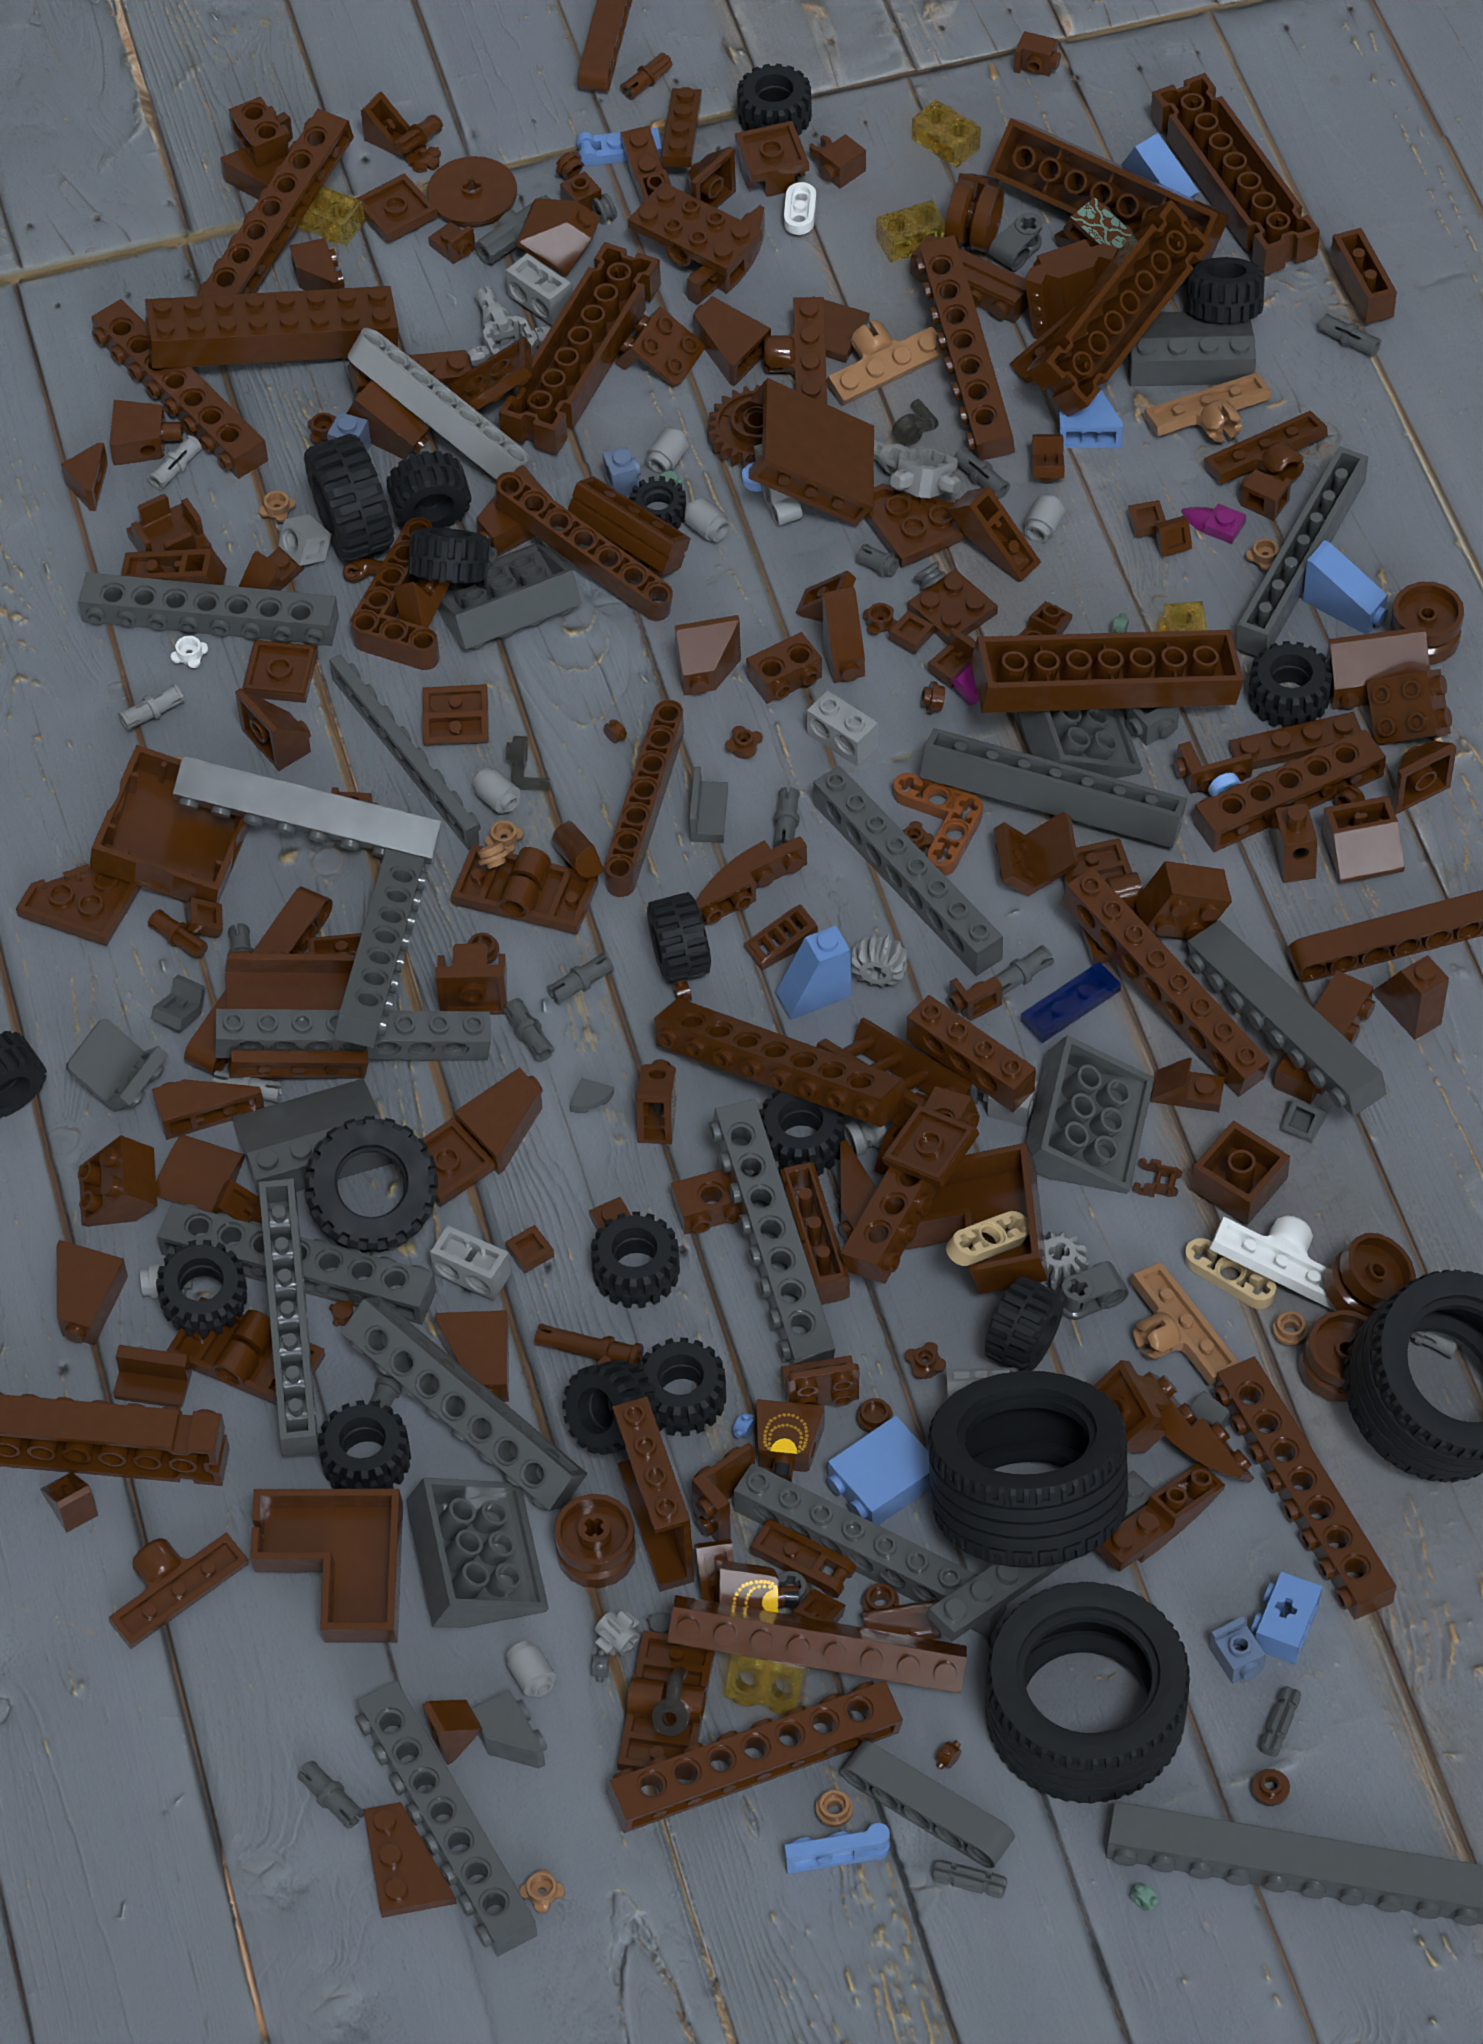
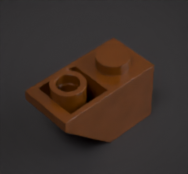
M325 238L290 245L292 264L299 288L303 290L345 288L341 270L335 271V267H338L335 250H329Z

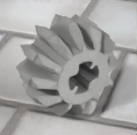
M874 933L872 937L863 935L861 940L856 942L855 947L852 949L851 972L857 974L859 981L866 980L869 982V986L879 984L884 988L886 983L896 985L899 979H903L907 969L906 962L908 956L907 949L901 947V941H892L889 939V935L880 937L877 933Z
M1064 1230L1060 1233V1236L1056 1237L1049 1231L1046 1234V1240L1044 1239L1049 1281L1039 1283L1043 1285L1049 1282L1053 1290L1062 1284L1068 1276L1088 1269L1086 1246L1079 1245L1077 1235L1069 1239L1066 1238L1067 1235Z

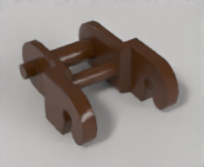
M1141 1158L1139 1167L1146 1171L1156 1172V1179L1152 1184L1145 1183L1143 1188L1140 1187V1183L1135 1182L1133 1191L1139 1195L1154 1197L1155 1194L1167 1197L1177 1196L1178 1189L1174 1186L1176 1179L1182 1177V1171L1177 1167L1161 1165L1162 1160L1151 1159L1150 1164H1147V1160ZM1161 1176L1169 1178L1168 1184L1160 1183Z

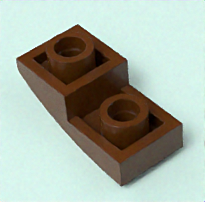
M1045 601L1029 616L1028 626L1018 636L1063 634L1072 620L1073 614Z

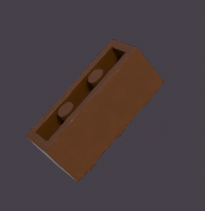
M1362 228L1333 235L1330 261L1365 325L1394 317L1397 291Z

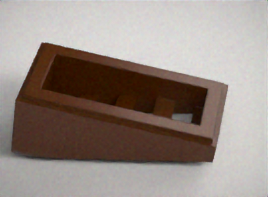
M800 904L745 942L744 948L760 969L764 970L797 952L805 937L818 932V926ZM787 931L791 934V938L785 935ZM776 938L781 945L777 947L772 940ZM763 944L770 951L767 955L760 948Z

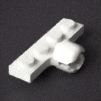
M1295 1216L1277 1218L1271 1227L1269 1235L1263 1236L1223 1217L1210 1245V1250L1337 1311L1327 1297L1323 1284L1326 1267L1308 1257L1307 1252L1313 1234L1310 1226L1304 1220Z

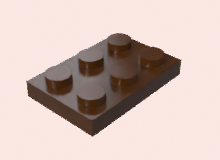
M523 336L449 383V389L477 412L486 404L497 402L504 396L505 392L515 386L520 387L524 385L532 376L531 344Z

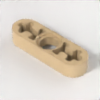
M1008 1211L958 1230L946 1245L947 1255L956 1264L969 1266L1018 1247L1030 1234L1028 1219L1017 1211ZM1008 1227L1011 1230H1009L1006 1234L1005 1230ZM982 1233L991 1235L995 1239L996 1244L986 1241ZM972 1243L973 1247L969 1249L968 1246Z
M1197 1238L1188 1243L1185 1250V1265L1190 1271L1252 1308L1265 1309L1273 1304L1276 1294L1275 1281L1210 1250L1212 1241L1208 1239ZM1203 1252L1207 1254V1258L1195 1259V1254L1201 1255ZM1212 1264L1215 1265L1214 1270L1211 1269ZM1232 1267L1239 1271L1240 1276L1237 1279L1228 1280L1220 1272L1224 1268ZM1247 1277L1249 1278V1283L1245 1282ZM1261 1287L1266 1289V1293L1254 1294V1289L1259 1290Z

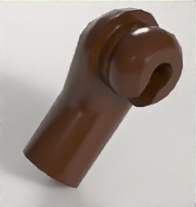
M365 557L353 560L344 566L343 575L349 582H359L371 575L375 576L383 561Z

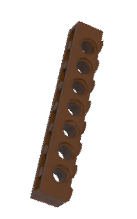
M317 108L312 118L306 121L303 132L298 140L291 144L288 155L283 163L279 164L275 169L274 176L267 188L262 189L258 202L252 211L246 214L242 227L237 234L231 237L224 255L215 262L213 272L207 281L203 282L199 287L197 296L249 294L256 292L352 142L354 136L348 120Z
M955 235L919 244L921 256L916 257L919 275H926L927 281L923 282L926 299H932L934 306L930 307L933 324H940L941 331L937 332L941 350L947 349L949 355L944 357L948 375L954 374L956 381L951 382L955 400L961 399L963 404L962 407H958L962 425H969L970 432L966 433L970 451L976 450L977 457L981 461L1014 453L1015 447L1012 430Z
M122 299L91 316L94 328L92 336L96 343L101 347L104 345L109 350L114 361L117 364L122 363L127 368L132 379L136 382L140 381L145 386L152 399L157 398L163 404L169 416H175L182 422L184 430L189 435L193 434L199 440L202 448L207 453L211 452L217 458L220 466L225 471L230 470L239 479L268 461L265 440L191 367L152 369L145 322Z
M1093 867L1066 885L1062 905L1218 1076L1225 1077V1084L1237 1097L1264 1079L1270 1063L1268 1057Z
M677 998L654 1018L656 1044L659 1047L878 1127L884 1126L905 1106L902 1077L681 998Z
M1251 1357L1217 1372L1216 1386L1213 1388L1215 1399L1229 1410L1231 1425L1238 1436L1243 1435L1248 1444L1247 1449L1252 1461L1256 1465L1260 1463L1265 1472V1480L1269 1489L1273 1493H1278L1283 1501L1282 1507L1286 1517L1290 1522L1295 1521L1300 1529V1538L1304 1547L1308 1551L1312 1550L1317 1557L1321 1575L1325 1580H1331L1336 1588L1335 1594L1340 1606L1344 1610L1348 1609L1354 1620L1392 1604L1394 1602L1396 1584L1256 1357ZM1250 1400L1255 1402L1256 1404L1248 1405L1243 1403L1242 1401ZM1267 1428L1272 1430L1273 1432L1264 1433L1261 1432L1259 1429ZM1277 1457H1287L1290 1461L1283 1462L1278 1460ZM1303 1485L1308 1489L1298 1490L1294 1486ZM1313 1514H1321V1515L1325 1516L1326 1518H1325V1519H1316V1518L1312 1517L1311 1515H1313ZM1339 1543L1343 1548H1333L1329 1544ZM1356 1572L1362 1577L1352 1578L1347 1573Z
M873 1681L865 1682L854 1688L852 1693L841 1697L840 1694H832L823 1698L816 1706L807 1709L805 1706L793 1708L785 1714V1717L774 1721L771 1718L760 1720L754 1723L751 1729L741 1733L729 1731L719 1736L716 1742L705 1746L702 1743L693 1744L685 1748L682 1754L675 1757L660 1756L650 1761L647 1767L634 1771L633 1768L619 1771L609 1781L607 1795L623 1833H627L854 1750L864 1740L873 1743L898 1734L903 1718L886 1681L876 1684ZM858 1711L864 1715L865 1719L862 1721L853 1720L848 1715V1712ZM824 1723L830 1727L831 1732L820 1733L814 1728V1725ZM788 1735L793 1737L797 1744L788 1746L783 1744L779 1738ZM756 1748L762 1752L763 1756L751 1758L746 1754L745 1750ZM720 1760L725 1762L729 1768L724 1771H718L710 1763ZM687 1773L693 1777L694 1781L688 1784L682 1783L676 1778V1775ZM651 1785L658 1789L659 1794L648 1796L642 1792L641 1788Z

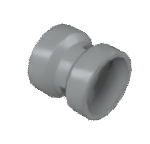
M851 1121L844 1124L845 1139H847L856 1156L866 1153L868 1147L880 1148L883 1137L887 1133L885 1126L878 1127L865 1121L860 1123Z

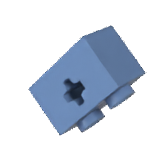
M1282 1571L1276 1584L1269 1583L1263 1599V1603L1267 1604L1264 1614H1256L1251 1628V1633L1256 1635L1255 1639L1264 1653L1296 1664L1320 1605L1323 1586Z

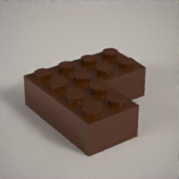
M1027 1143L965 1155L944 1187L938 1189L932 1200L929 1213L923 1216L916 1228L914 1240L907 1244L905 1249L948 1242L958 1230L1008 1211H1017L1028 1219L1030 1234L1020 1246L969 1265L970 1273L979 1294L1008 1289L1012 1283L1022 1276L1038 1283L1049 1281L1036 1166ZM1008 1227L1005 1230L1006 1234L1009 1230H1011ZM982 1233L986 1241L996 1244L995 1239L991 1235ZM972 1243L968 1246L969 1249L973 1247Z
M254 1489L252 1511L254 1527L251 1530L250 1560L255 1572H323L320 1631L325 1643L398 1642L403 1500L400 1490Z

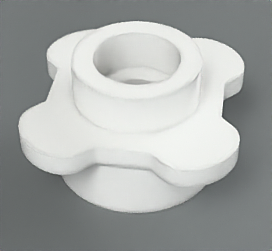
M184 636L176 642V651L171 653V660L174 663L181 662L190 668H196L200 666V659L203 654L208 652V646L194 636Z

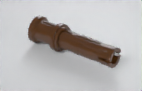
M543 1323L539 1324V1330L535 1334V1345L548 1347L592 1358L597 1361L604 1355H607L612 1361L622 1359L628 1360V1364L635 1363L637 1365L642 1362L644 1347L641 1343L631 1345L615 1341L613 1336H604L600 1339L555 1328Z

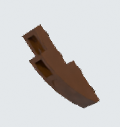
M650 126L620 132V139L628 161V171L639 201L642 204L662 182L669 185L671 183L666 169H663Z
M759 205L741 219L762 230V240L728 277L704 265L698 270H694L689 278H687L688 300L698 305L717 288L727 294L746 275L760 251L764 238L765 213L763 206Z
M801 836L773 849L764 840L744 851L725 865L709 881L696 900L704 926L714 924L722 917L736 910H743L749 907L751 903L756 901L757 888L768 886L774 880L788 873H795L807 865V845Z
M1150 1371L1144 1375L1153 1377L1158 1381L1171 1404L1166 1410L1158 1409L1163 1418L1156 1425H1163L1167 1431L1165 1436L1175 1446L1198 1462L1231 1478L1248 1483L1254 1479L1248 1470L1252 1466L1250 1461L1239 1449L1235 1452L1227 1443L1230 1435L1218 1421L1213 1424L1201 1418L1198 1422L1194 1423L1198 1420L1197 1415L1185 1402L1182 1405L1174 1396L1177 1389L1165 1375L1159 1377Z
M1198 1462L1153 1493L1149 1498L1148 1504L1125 1519L1117 1531L1096 1550L1119 1572L1137 1559L1141 1563L1144 1562L1195 1520L1224 1490L1225 1484L1202 1463Z

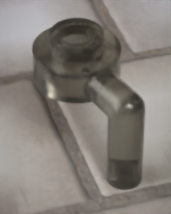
M920 399L914 400L910 405L918 417L912 413L906 414L897 420L892 428V436L899 444L904 446L913 445L921 439L923 432L934 430L939 425L938 419Z
M514 736L513 741L506 744V761H511L512 765L511 782L520 790L549 791L550 778L524 777L528 761V737Z
M677 1667L670 1674L666 1698L662 1699L652 1712L653 1726L660 1734L665 1736L679 1735L690 1722L689 1707L681 1700L683 1682L688 1676V1672L684 1667ZM673 1712L677 1718L676 1723H666L663 1717L664 1713Z

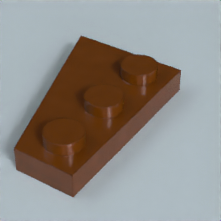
M402 1803L364 1809L382 1918L457 1904L456 1897Z

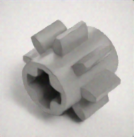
M621 1610L617 1614L615 1611H610L596 1625L595 1632L601 1637L595 1644L604 1650L607 1655L610 1653L612 1656H615L618 1652L624 1656L631 1652L640 1640V1634L635 1631L640 1622L629 1612L625 1613Z

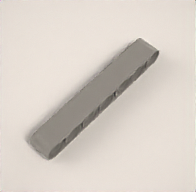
M370 328L362 329L348 353V359L353 365L495 479L504 472H514L519 466H526L530 457L520 445L382 334Z

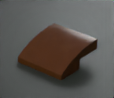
M487 684L423 687L424 746L489 742Z
M181 1134L171 1149L156 1181L157 1197L180 1205H195L203 1211L214 1213L212 1209L224 1183L230 1179L236 1182L245 1155Z

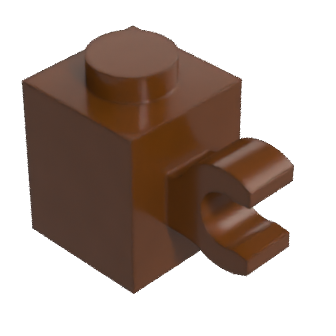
M846 134L833 143L829 137L822 135L820 137L822 147H816L813 143L809 144L810 156L819 160L821 176L826 181L832 182L839 189L866 171V149Z

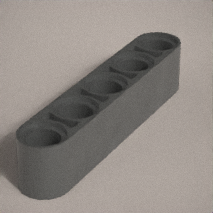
M862 1741L840 1771L843 1778L853 1787L987 1868L995 1867L1015 1838L1012 1829L1001 1820L870 1741Z

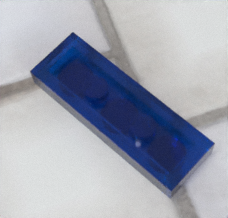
M1099 961L1021 1013V1022L1043 1043L1120 992L1121 982Z

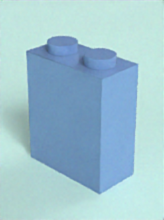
M896 1415L829 1460L827 1483L837 1496L842 1494L849 1502V1508L852 1513L879 1525L931 1489L929 1451Z

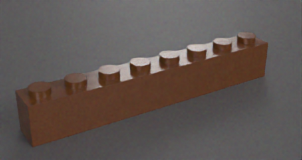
M675 1595L667 1639L668 1643L961 1693L967 1661L966 1645Z

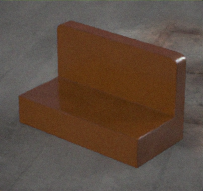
M119 1345L116 1354L119 1374L113 1391L115 1399L159 1406L183 1407L192 1375L187 1354Z

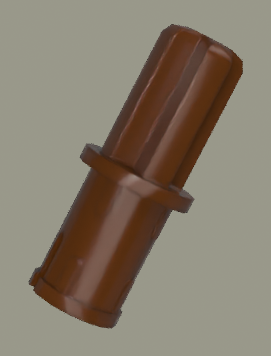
M660 53L647 65L639 66L638 72L620 85L622 93L633 87L625 97L633 100L648 86H654L656 80L673 65L669 55Z
M430 115L421 123L411 125L407 133L395 140L394 147L397 149V153L403 155L417 146L422 147L426 145L429 138L442 131V121L438 116Z
M161 909L156 910L150 916L148 927L163 935L172 947L179 946L193 957L202 958L208 949V944L191 931H187V924L175 921Z

